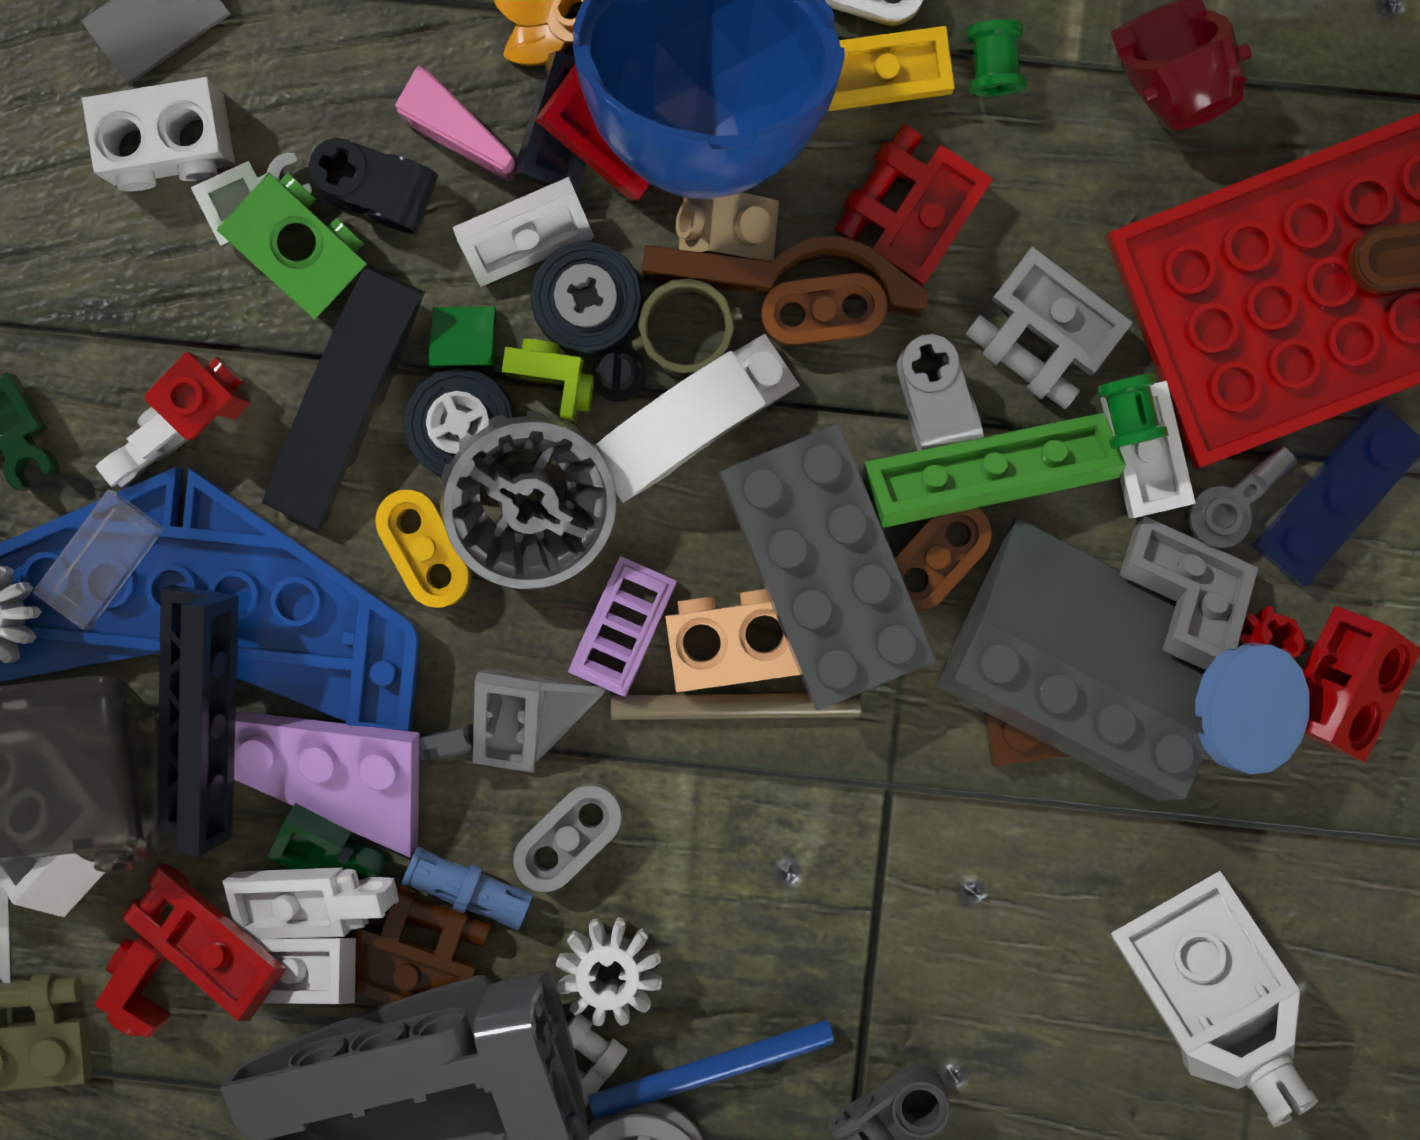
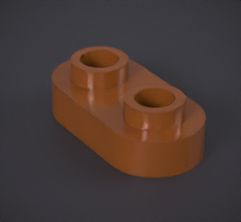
M848 273L789 281L777 285L767 294L762 305L761 320L767 335L776 343L786 347L859 339L870 335L880 326L887 311V298L882 286L874 278L862 273ZM850 297L861 299L866 307L865 314L856 319L848 317L843 311V302ZM794 305L803 311L804 321L800 325L790 327L782 322L780 313L787 306Z
M979 508L929 518L895 555L894 559L903 581L906 572L912 568L920 569L926 576V584L921 591L913 593L907 590L916 612L927 611L938 605L988 550L992 537L991 526L988 518ZM954 522L963 524L968 531L967 541L959 547L951 545L946 537L947 528Z

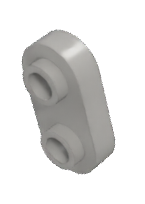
M597 783L582 784L570 791L518 843L514 852L513 865L519 880L528 888L538 892L555 891L569 882L617 834L623 819V809L617 795L608 787ZM588 803L597 804L603 811V820L596 825L584 822L581 817L583 805ZM545 846L553 848L558 854V864L551 868L541 866L536 858L539 848Z

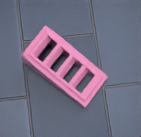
M420 65L417 66L395 104L397 112L404 123L506 181H513L516 176L513 174L516 164L510 152L428 70L423 69Z

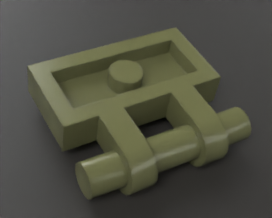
M55 973L34 974L30 981L3 983L0 979V1091L85 1084L93 1078L88 1016L63 1018L62 1003L81 1001L83 986L80 977L58 979ZM31 1006V1009L35 1012V1021L8 1023L6 1008Z

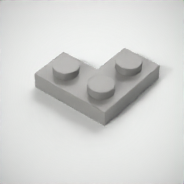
M1143 516L1133 530L1119 575L1176 601L1163 651L1207 670L1217 655L1228 648L1237 649L1258 567Z

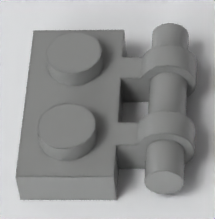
M1031 247L991 299L992 302L1007 312L1010 317L999 329L982 315H979L965 335L984 348L981 355L994 365L1001 361L1029 382L1026 387L1027 390L1039 399L1046 395L1065 410L1080 392L1077 387L1061 376L1069 364L1073 362L1087 374H1094L1133 322L1034 247ZM1026 327L1055 349L1045 363L1016 342Z

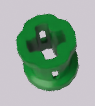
M995 19L978 22L967 27L966 39L973 43L975 79L969 83L970 94L979 97H997L1019 93L1026 89V77L1019 74L1017 39L1023 35V24L1020 21Z
M1154 373L1129 377L1097 387L1098 395L1107 400L1115 434L1109 440L1111 449L1169 436L1167 426L1159 425L1151 386L1156 383Z

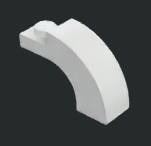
M763 334L734 352H727L690 375L639 410L606 435L595 446L610 470L616 494L624 503L668 476L684 462L735 427L789 395L800 385L766 334Z

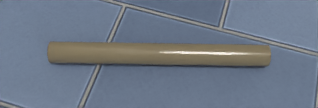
M808 693L626 695V697L611 695V720L861 717V693L819 711L814 709Z

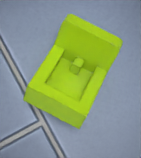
M523 339L522 349L505 347L502 373L508 378L564 386L560 410L561 421L566 420L577 425L579 411H590L594 389V375L584 374L586 364L581 357L559 354V344L536 339Z

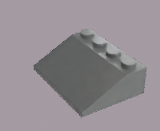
M1018 517L1014 518L935 686L1156 801L1186 799L1206 754L1198 733L1204 734L1202 718L1195 717V699L1202 676L1206 670L1163 651L1176 601L1120 576L1119 570Z

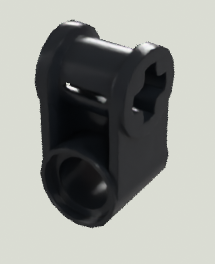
M341 138L325 140L319 144L311 154L309 161L311 179L329 202L365 215L373 221L394 230L412 235L418 234L439 176L435 171L413 160L398 155L384 154ZM346 162H348L355 175L353 178L342 177L337 185L329 173L332 168L342 170Z

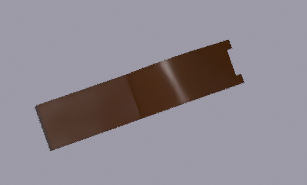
M842 236L810 237L783 250L773 262L645 245L641 269L644 280L668 283L671 280L692 278L708 283L718 290L767 296L776 286L779 279L797 265L825 258L847 261L874 278L882 286L886 294L887 313L921 317L922 310H926L928 292L871 247Z

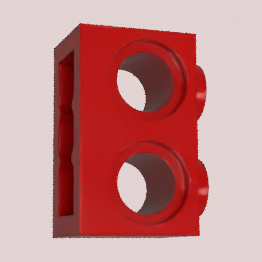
M1335 605L1303 668L1304 677L1309 689V719L1304 735L1365 763L1420 656V648L1392 627Z

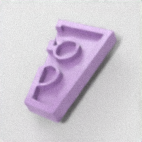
M242 711L236 714L234 780L294 806L297 803L353 833L407 857H412L418 846V732L350 726L343 723Z

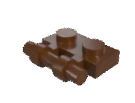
M400 885L397 890L399 902L393 904L385 912L388 915L383 930L365 924V927L356 929L353 938H356L355 994L388 1004L427 990L474 977L478 964L455 956L460 940L484 948L492 924L471 917V911L465 910L464 914L452 910L453 905L451 909L419 899L417 898L418 891ZM408 921L440 932L441 935L436 949L403 938L402 936Z

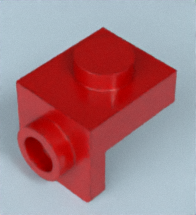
M187 351L144 396L146 402L184 439L194 440L217 416L235 420L251 403L238 390L244 383L243 379L227 363L217 356L209 362L207 359Z
M143 937L134 942L126 939L116 950L105 971L113 976L94 1006L107 1013L108 1022L120 1032L133 1037L141 1035L145 1038H150L165 1026L171 1014L142 995L165 958Z

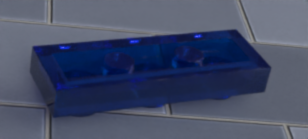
M1383 404L1374 405L1253 543L1252 547L1295 585L1306 587L1420 456V436Z

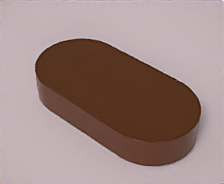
M1420 221L1379 227L1362 235L1355 241L1348 255V269L1352 279L1360 288L1375 294L1420 288Z

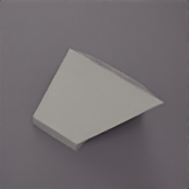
M486 668L477 672L474 686L473 763L534 773L536 763L594 705L607 689L596 684L495 668Z

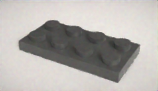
M839 423L718 472L815 710H822L936 661Z

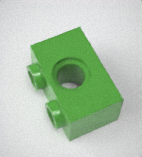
M268 172L220 223L217 231L315 320L367 265L356 253L364 243L337 218L328 226L309 209L317 199L289 173L279 181ZM301 223L313 231L315 242L309 254L301 258H291L281 252L277 245V237L281 229L286 225Z

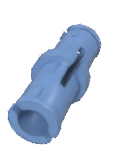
M417 846L401 883L404 886L426 892L453 904V911L464 914L465 910L493 919L515 931L519 930L533 896L532 892L510 886L481 873L483 867L471 863L468 868L441 858Z

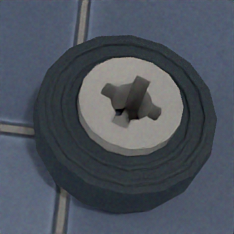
M591 241L567 244L549 255L535 274L530 294L534 319L546 338L559 344L560 348L564 351L585 356L609 352L626 341L639 323L644 302L640 278L628 258L609 245ZM588 286H589V288L583 289V290L580 291V292L577 291V290H580V289H582V288H585V287H588Z

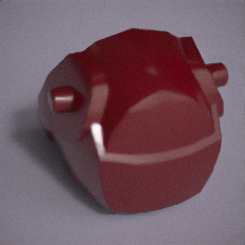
M1176 0L1153 9L1111 31L1121 66L1131 85L1169 132L1185 130L1206 123L1225 113L1244 99L1243 83L1247 82L1242 62L1251 58V49L1245 43L1238 46L1233 25L1228 18L1217 12L1207 10L1202 0Z

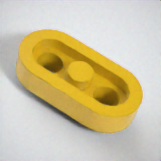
M399 490L388 495L378 507L375 519L376 529L409 592L418 602L428 607H447L459 602L470 588L472 579L471 568L462 561L448 538L439 507L428 495L414 490ZM408 510L417 511L421 517L420 528L412 534L405 532L401 526V518ZM438 564L447 566L451 572V581L444 588L436 587L430 579L432 569Z

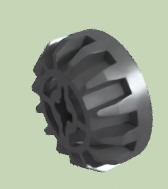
M527 411V416L507 419L504 415L493 417L490 419L488 427L474 436L468 433L461 439L459 451L451 464H445L443 469V486L439 503L448 538L462 561L478 575L493 583L511 588L535 589L563 582L582 571L595 559L611 533L616 514V491L612 475L596 446L581 434L576 426L566 420L559 422L546 418L541 412ZM517 449L540 451L533 464L529 462H516L505 467L494 461L499 456ZM550 458L558 463L564 473L566 481L564 500L557 497L546 473L543 471ZM481 483L484 485L487 495L496 499L502 514L496 523L486 514L480 501ZM535 489L540 502L537 500L532 502L525 499L519 506L517 505L513 493L517 495L519 492L522 495L528 496ZM509 525V526L512 527L514 530L507 529V526Z

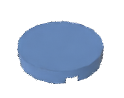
M1244 643L1237 649L1228 648L1217 655L1203 674L1195 699V717L1202 718L1204 734L1198 733L1202 746L1217 764L1251 775L1267 773L1288 761L1301 743L1309 719V689L1302 668L1288 652L1270 644Z

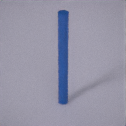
M826 1019L587 1095L593 1118L597 1120L835 1043L830 1024Z

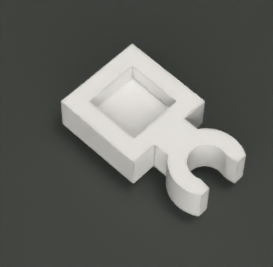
M284 153L277 156L270 163L267 173L270 172L280 181L279 174L281 169L297 161L295 153ZM249 161L191 187L220 246L229 241L217 231V227L266 175L257 177ZM309 183L302 185L307 191L312 192Z
M150 407L137 420L140 428L126 438L129 443L109 454L95 467L111 487L118 484L121 488H125L141 476L155 461L162 462L186 443L188 439H184L155 409Z

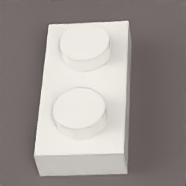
M569 177L453 227L457 241L480 287L545 260L549 255L567 244L589 241L595 238Z
M1167 381L1155 383L1151 386L1159 425L1167 426L1169 436L1119 448L1126 463L1119 479L1129 519L1196 504ZM1100 397L1105 417L1113 435H1115L1107 400L1104 397Z
M356 938L253 939L286 967V970L263 1003H355Z

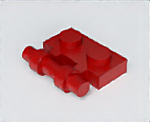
M902 124L891 142L884 141L873 156V161L876 165L859 190L852 189L845 199L842 207L846 211L833 230L839 236L856 241L866 224L873 226L882 232L873 250L920 287H923L993 178L941 144L929 163L925 165L911 156L923 137L912 127ZM896 178H900L913 185V187L895 213L882 205L881 201Z

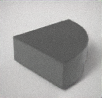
M471 724L419 736V760L421 763L440 757L445 759L466 754L473 749V729Z

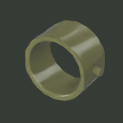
M692 278L671 280L656 288L645 301L638 326L641 336L633 338L631 341L634 351L645 348L651 362L663 372L680 378H687L729 352L734 336L733 322L743 318L740 308L737 307L729 310L725 297L710 284ZM694 294L704 297L718 308L724 319L725 333L721 345L711 357L698 364L679 365L667 361L655 351L650 342L649 326L653 313L664 301L675 295Z

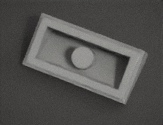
M110 0L86 17L82 24L126 82L131 85L229 17L231 13L222 0Z

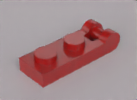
M158 863L147 880L150 885L149 889L142 899H133L123 914L124 921L235 1020L250 1021L280 979L286 967L190 885L189 879L182 872L168 864ZM171 903L175 908L165 921L163 911Z

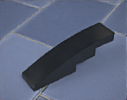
M370 265L364 267L306 390L264 495L263 504L317 530L327 522L346 469L356 461L375 408L385 400L425 291Z

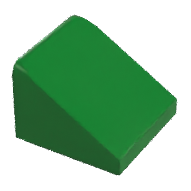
M433 307L429 344V367L434 370H449L457 367L472 370H497L496 307Z

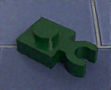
M7 372L0 376V456L4 455L6 458L3 465V473L7 483L16 491L26 492L32 488L24 475V467L28 461L35 459L42 472L46 475L57 474L59 472V464L56 457L49 450L37 447L32 437L48 428L18 376Z
M297 803L294 804L287 815L267 858L290 870L341 867L343 870L353 869L357 872L358 880L378 877L387 860L381 853L371 848H354L346 842L351 831Z

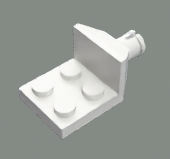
M1221 871L1111 933L1114 943L1181 1048L1183 1063L1190 1075L1236 1089L1247 1085L1250 1090L1252 1089L1268 1114L1267 1118L1273 1127L1292 1120L1290 1116L1292 1110L1279 1090L1285 1093L1298 1115L1303 1114L1318 1102L1313 1091L1308 1089L1296 1071L1292 1061L1294 1058L1299 1017L1300 989Z

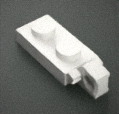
M342 867L233 872L223 880L232 920L252 939L345 937L352 929L365 927V924L369 923L368 919L383 918L385 912L393 904L399 902L394 878L368 877L358 880L356 870H343Z

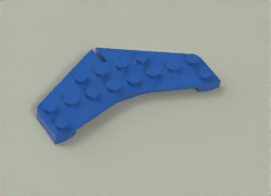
M175 467L0 543V566H8L14 570L13 584L28 582L33 587L30 595L23 600L24 607L35 606L42 611L39 617L25 620V626L30 628L37 636L34 642L27 644L17 643L20 652V658L17 661L4 663L0 660V682L160 653L161 588L175 585L239 595L238 679L346 721V724L350 726L376 727L412 732L421 636L415 622L195 469L188 468L183 527H177L183 468Z

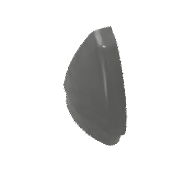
M546 970L492 984L486 976L477 975L376 1007L293 1039L241 1063L233 1069L220 1087L234 1125L249 1140H589L583 1091L571 1034L557 987L552 976Z

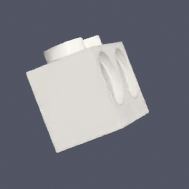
M208 77L82 98L94 173L112 185H117L120 191L147 190L156 186L157 178L179 175L180 180L183 181L207 180L218 175L217 168L235 165L224 93ZM202 120L203 133L200 139L190 146H181L180 134L184 126L191 121ZM140 130L141 142L138 149L129 156L121 157L119 145L122 138L131 131Z

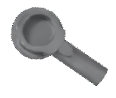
M1279 445L1235 487H1210L1199 493L1195 497L1196 504L1190 505L1188 512L1189 528L1195 538L1207 546L1216 549L1232 547L1241 542L1251 528L1253 518L1250 506L1297 463L1295 456L1287 448Z

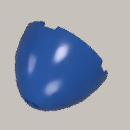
M583 0L573 24V51L578 81L599 135L612 151L646 182L676 196L690 199H715L739 194L761 184L797 158L830 107L845 58L844 48H841L834 28V13L825 0Z

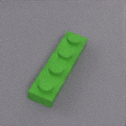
M1100 413L867 461L864 463L862 477L882 528L1117 479L1121 477L1126 463L1119 448L1111 449L1109 440L1114 435L1105 414Z

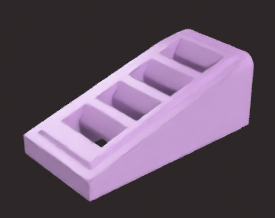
M620 556L568 672L626 697L677 581ZM624 579L657 592L654 603H649L620 590ZM614 601L647 615L643 627L610 613ZM606 625L636 638L637 641L633 649L631 650L599 636L603 626ZM595 648L626 662L623 672L620 673L590 660L593 649Z

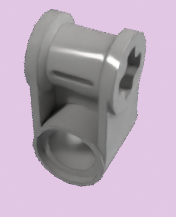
M935 334L922 335L908 343L899 353L896 366L907 405L908 421L917 451L984 438L980 417L974 399L967 388L958 353L954 345L945 337ZM920 348H925L929 357L940 356L942 360V367L934 371V382H929L926 373L915 374L912 369V363L921 358Z

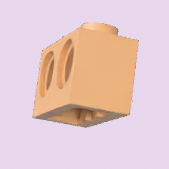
M765 589L741 592V605L716 608L715 596L677 601L679 614L665 616L676 692L800 675L784 634H782V639L778 646L770 651H758L747 642L746 629L754 618L766 615L777 619ZM695 625H708L719 634L721 646L714 657L707 660H698L687 653L684 646V637L686 632Z

